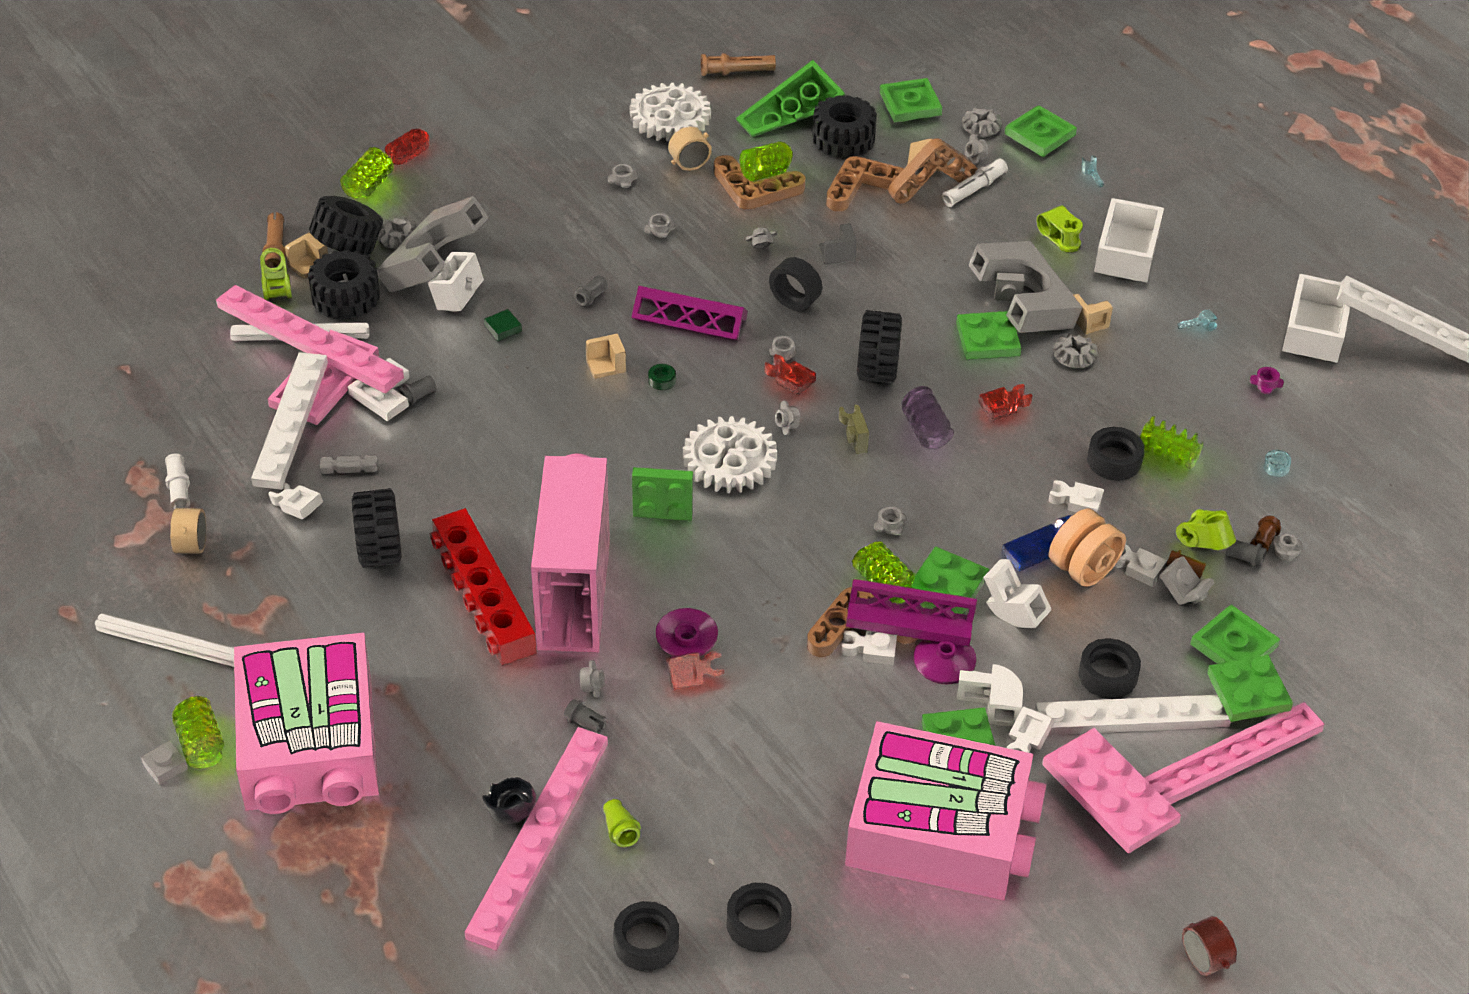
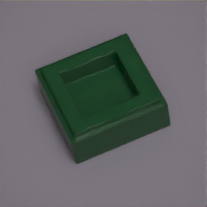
M509 309L484 318L485 327L497 341L522 332V324Z

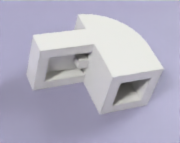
M1000 559L983 577L992 594L986 602L989 608L997 617L1015 627L1036 628L1052 610L1041 585L1021 584L1010 559Z
M993 664L991 674L960 670L957 700L988 703L987 717L989 724L1013 726L1022 709L1023 686L1015 673L1000 665Z

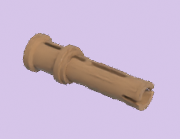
M722 53L721 56L701 54L702 76L722 73L723 76H727L730 72L775 71L776 68L775 55L729 57L726 53Z
M274 212L270 213L267 217V244L262 248V252L268 248H277L286 258L283 245L285 218L279 212H276V219H274ZM271 253L266 257L265 263L269 268H276L280 265L281 258L278 254Z

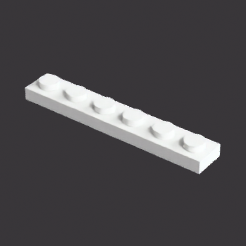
M1347 275L1341 282L1337 297L1338 301L1469 363L1468 333Z
M298 353L251 477L254 487L282 490L328 364L326 355Z
M1217 694L1036 703L1035 706L1036 712L1049 716L1054 721L1048 735L1084 734L1093 728L1099 733L1229 727L1231 723Z

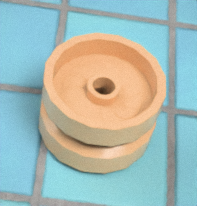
M1086 508L1071 516L1062 525L1051 543L1048 556L1050 561L1057 567L1068 571L1070 577L1081 586L1089 587L1102 580L1116 565L1125 549L1126 537L1114 525L1106 524L1105 518L1097 512Z

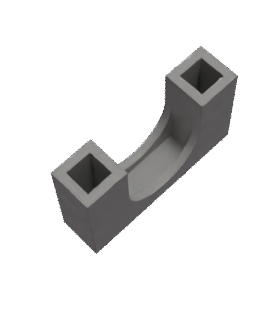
M475 196L433 210L377 268L378 277L390 293L432 280L446 265L437 250L455 239L475 233L489 216Z
M1031 241L976 244L968 266L981 282L996 281L997 272L1024 274V285L1035 292L1015 294L1006 316L1019 333L1074 328L1083 307Z

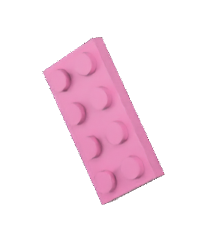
M333 330L329 331L377 357L379 356L378 347ZM327 364L307 422L318 425L348 391L347 386L357 379ZM290 375L268 398L269 407L278 409Z
M1095 728L1043 757L1042 765L1128 854L1180 822L1181 814Z

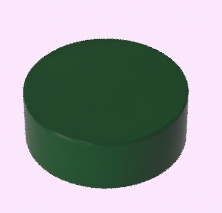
M668 364L652 366L648 371L649 385L657 390L672 388L676 383V370Z

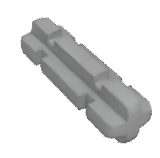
M361 455L337 456V459H333V456H325L320 459V470L322 474H333L334 471H337L338 474L361 473V470H365L366 473L377 472L378 458L376 455H365V458H361Z

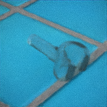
M1092 155L1091 161H1086L1083 157L1081 164L1082 173L1091 175L1098 187H1103L1104 183L1097 172V157Z
M1204 310L1199 314L1198 318L1179 322L1177 327L1178 329L1202 325L1207 331H1213L1217 328L1215 321L1218 318L1212 311Z

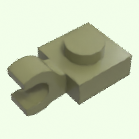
M854 405V413L848 414L844 411V407H840L839 421L847 425L846 436L848 443H853L856 454L868 453L869 430L859 405Z

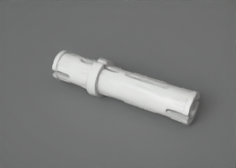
M999 158L986 167L978 168L974 175L943 192L941 196L943 203L947 207H953L956 203L980 188L992 185L993 180L1007 173L1008 166L1006 162Z

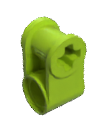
M1060 205L1037 216L1036 222L1039 231L1057 245L1060 250L1076 252L1080 249L1081 240L1079 234L1083 229V223L1072 215L1066 207Z
M268 248L260 256L264 299L269 301L270 298L284 296L291 299V284L285 256L277 248ZM271 253H276L281 258V263L276 268H269L265 263L266 257ZM283 286V288L270 289L271 287Z
M1198 509L1192 513L1191 519L1188 522L1181 523L1176 527L1178 539L1188 547L1222 550L1236 542V536L1226 511Z

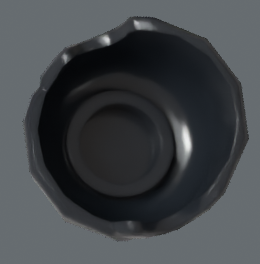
M515 777L506 778L497 784L492 783L488 796L483 795L482 799L493 819L502 824H516L523 821L531 813L536 802V793L528 781Z

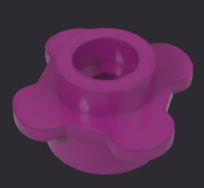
M1262 367L1258 370L1257 375L1250 377V383L1257 385L1258 389L1264 394H1270L1275 388H1282L1284 385L1279 372L1272 367Z

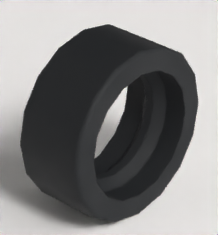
M786 258L770 273L769 285L774 297L783 306L791 310H806L821 296L823 286L818 272L810 263L801 258ZM787 275L797 279L802 285L805 294L800 293L790 284Z
M1114 426L1103 428L1095 432L1090 439L1087 462L1090 468L1103 478L1116 481L1126 480L1137 475L1141 469L1145 445L1142 439L1131 430ZM1109 447L1120 448L1127 451L1132 457L1123 460L1111 459L1101 453L1100 450Z
M1112 638L1097 639L1088 644L1082 652L1079 678L1082 685L1090 693L1098 697L1108 699L1122 698L1131 693L1136 687L1141 660L1137 651L1121 640ZM1097 660H1113L1122 664L1128 670V673L1121 677H1107L1098 673L1091 664Z
M753 882L741 886L732 893L727 903L726 928L731 939L740 947L750 951L774 949L786 940L791 930L792 905L787 895L771 884ZM762 904L778 912L779 921L773 927L767 929H752L739 921V912L747 906Z
M649 901L634 903L622 910L614 922L613 931L614 948L618 958L626 966L638 971H653L663 968L671 962L679 949V924L675 914L666 906ZM652 923L666 931L667 939L658 947L639 949L632 946L626 940V933L636 925Z

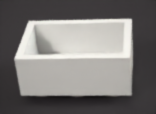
M1112 198L1098 247L1094 272L1147 282L1164 208Z
M1304 274L1299 275L1282 351L1338 362L1350 311L1349 306L1337 300L1341 282Z

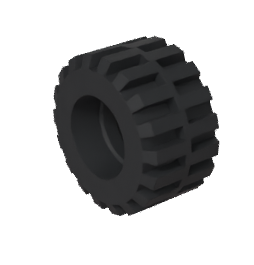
M850 95L828 97L825 101L819 102L813 113L812 141L816 144V148L823 150L824 154H830L836 158L859 157V154H866L867 150H871L873 144H875L877 121L875 108L870 106L869 102L862 101V98L851 97Z
M323 196L318 201L309 231L315 239L331 249L338 250L339 252L344 250H350V252L359 251L361 255L371 254L374 250L383 225V219L373 209L358 201L340 196Z
M350 250L332 251L331 254L326 253L322 255L321 259H316L314 265L309 268L308 279L313 306L326 317L332 316L333 319L338 320L340 318H345V320L351 319V317L358 318L363 313L372 311L371 307H376L378 304L377 300H380L377 267L374 260H370V257L366 254L361 255L359 251L350 252ZM346 273L349 281L338 282L344 280L343 274Z
M865 311L862 317L857 362V376L859 380L893 383L895 381L902 331V317L900 313Z
M391 488L354 492L352 496V513L360 565L362 568L400 564L402 552L394 492Z

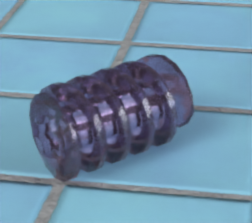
M919 386L909 391L901 402V409L921 446L926 449H938L946 445L952 439L954 430L950 427L951 424L935 395H933L931 388Z

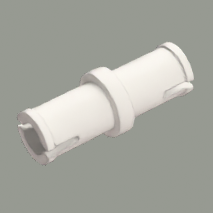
M177 453L170 454L165 458L168 474L165 481L166 487L170 490L171 507H174V509L188 508L190 506L188 495L190 481L189 476L185 473L184 457Z

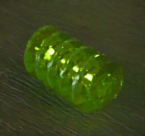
M781 141L742 150L739 158L741 172L747 180L752 182L786 173L793 158V151L788 144Z
M370 147L347 170L346 174L341 177L340 185L345 194L351 198H367L388 177V174L393 172L394 164L391 158L381 149Z
M1152 416L1145 424L1140 435L1145 445L1144 452H1150L1153 449V454L1156 457L1164 453L1166 461L1174 458L1176 465H1182L1185 462V467L1191 470L1195 466L1204 442L1198 443V433H1195L1188 439V429L1185 428L1178 435L1176 434V424L1169 430H1166V420H1163L1156 426V416Z
M876 541L867 547H863L852 559L853 567L867 581L912 588L915 573L908 569L896 555H893V552L886 548V545L881 541ZM899 597L889 599L892 603L901 604L904 602Z
M194 696L183 700L174 708L171 717L186 763L195 769L212 767L221 761L223 757L222 750L225 744L221 737L217 720L214 718L215 715L211 708V702L203 696Z

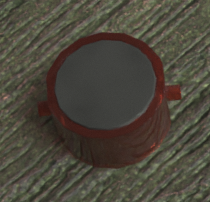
M1210 916L1199 922L1191 923L1182 930V943L1191 964L1201 975L1209 976L1224 968L1229 969L1231 965L1236 963L1237 949L1228 928L1217 917Z

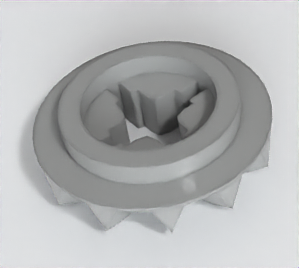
M973 108L972 111H966L965 116L962 117V126L970 134L982 137L992 136L1002 128L1001 115L995 114L993 109L988 111L985 108L980 110Z
M396 216L392 221L385 219L378 236V241L385 247L396 249L417 228L415 221H408L407 217L397 219Z
M1069 333L1067 337H1059L1057 343H1054L1053 354L1065 366L1083 368L1090 366L1096 361L1098 355L1097 344L1091 342V337L1082 338L1081 334L1073 336ZM1072 347H1076L1077 350H1080V354Z

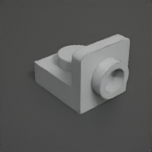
M1184 556L1175 559L1159 575L1179 605L1191 601L1193 604L1201 602L1209 595L1207 591L1215 584L1212 578L1200 581Z

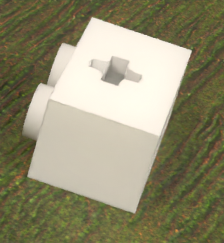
M451 252L444 261L446 265L428 282L437 310L461 311L483 282L484 278L476 254L472 252Z

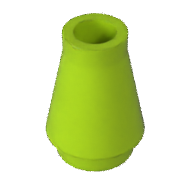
M611 799L607 801L603 806V811L606 816L611 842L622 848L634 845L640 838V823L622 805L620 800Z

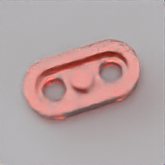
M415 128L385 146L386 161L393 165H402L425 152L430 146L428 133Z

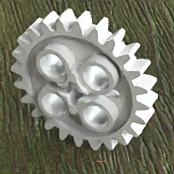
M671 82L670 86L667 87L664 83H661L659 88L651 85V90L643 88V94L636 93V99L631 100L630 122H633V127L639 128L640 134L647 132V138L655 135L656 141L665 137L666 141L669 142L677 131L689 126L697 127L700 131H704L705 125H709V119H711L710 101H707L706 95L701 96L700 90L693 92V86L687 89L684 88V84L675 87L674 82Z
M730 416L728 422H724L722 417H718V423H714L709 419L707 420V427L698 424L697 432L690 431V438H685V447H683L684 467H688V471H693L695 482L704 480V488L713 484L715 485L716 492L721 487H725L726 492L730 493L732 487H736L740 493L742 492V486L746 485L752 490L754 482L762 485L763 477L770 478L771 470L776 468V441H772L771 433L765 434L764 426L756 429L755 421L747 425L745 424V418L735 422L733 416Z

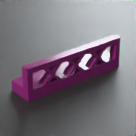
M638 286L631 318L738 341L742 321L746 322L748 310L740 306ZM643 300L654 302L658 308L657 311L649 316L640 314ZM673 306L681 308L685 315L676 321L669 320L664 311ZM697 312L706 313L711 321L702 327L696 326L691 316ZM659 314H662V316L664 317V319L658 318V317H656V316H658ZM724 317L735 319L733 333L722 331L717 322ZM688 319V321L690 322V324L681 323V322H683L684 320ZM714 324L717 330L708 327Z
M853 579L845 627L936 642L950 641L955 645L969 647L977 599ZM857 592H868L874 597L871 599L857 597ZM899 597L905 602L897 604L892 603L889 599ZM930 602L936 607L927 609L923 608L920 604ZM954 607L967 608L968 613L967 615L954 613L951 609Z

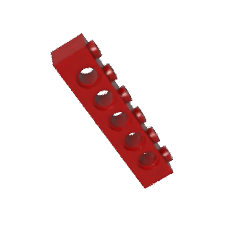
M464 508L432 519L433 532L429 533L433 548L435 550L440 549L442 564L445 570H451L455 589L463 592L464 605L468 612L473 611L478 632L480 634L485 633L487 637L486 644L492 656L496 655L502 666L537 654L535 632L467 509Z

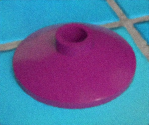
M681 608L665 614L656 626V640L659 646L666 653L679 658L702 656L715 646L718 639L716 622L710 615L698 609Z
M923 639L915 649L914 664L918 672L932 682L956 684L959 683L960 670H975L976 654L971 645L967 647L955 645L950 641L936 642Z

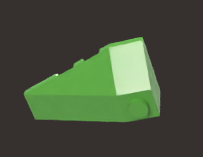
M812 60L739 115L736 121L751 137H755L812 116L819 102L825 101L828 97L845 96V93Z

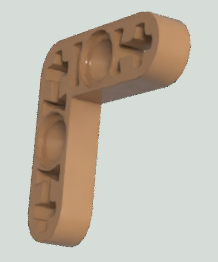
M936 138L930 140L893 180L888 192L897 203L902 204L909 201L937 169H940L960 183L974 175L978 168L969 158L942 139ZM955 157V160L950 165L946 166L948 161ZM924 167L919 174L914 175L919 168Z
M721 155L714 160V175L739 208L746 210L758 208L798 196L805 191L806 178L801 172L790 171L753 182L734 157ZM731 181H741L742 183L735 184L731 183ZM766 189H775V190H777V191L768 192V191H765V190H766Z
M849 157L843 163L827 191L826 205L833 211H844L850 206L862 183L888 190L890 184L904 168L862 157ZM880 173L884 174L885 176H876L874 174ZM849 182L852 183V185H843L841 183Z
M852 587L844 589L810 629L807 635V649L813 656H829L842 642L844 631H851L852 628L845 627L846 623L835 626L829 621L833 618H841L846 622ZM857 592V597L871 599L874 597L868 592ZM825 632H826V633H827V640H826V641H822V640L824 639V637H825ZM897 635V642L902 644H911L918 640V638Z

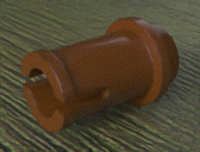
M1271 515L1260 519L1258 522L1259 529L1250 544L1256 546L1258 543L1262 544L1263 548H1267V552L1274 537L1278 536L1281 532L1280 520Z
M1182 550L1178 552L1171 551L1165 567H1168L1175 559L1184 556L1198 578L1201 579L1207 563L1181 554Z

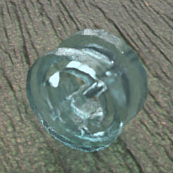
M1271 450L1265 455L1264 470L1271 476L1283 477L1289 473L1291 457L1283 450Z

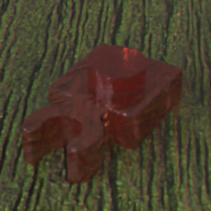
M777 354L774 355V365L768 362L764 364L765 374L770 377H777L776 383L797 396L816 381V373L796 361L787 364L785 359Z
M1018 384L1009 392L1005 387H1001L980 394L978 403L989 418L994 421L1017 413L1018 407L1031 405L1033 395H1024L1025 385Z
M697 651L667 657L666 661L671 688L676 690L704 684L703 674H709L714 677L722 676L725 673L724 669L713 670L711 668L712 660L721 658V653L710 652L702 660H700L699 652Z

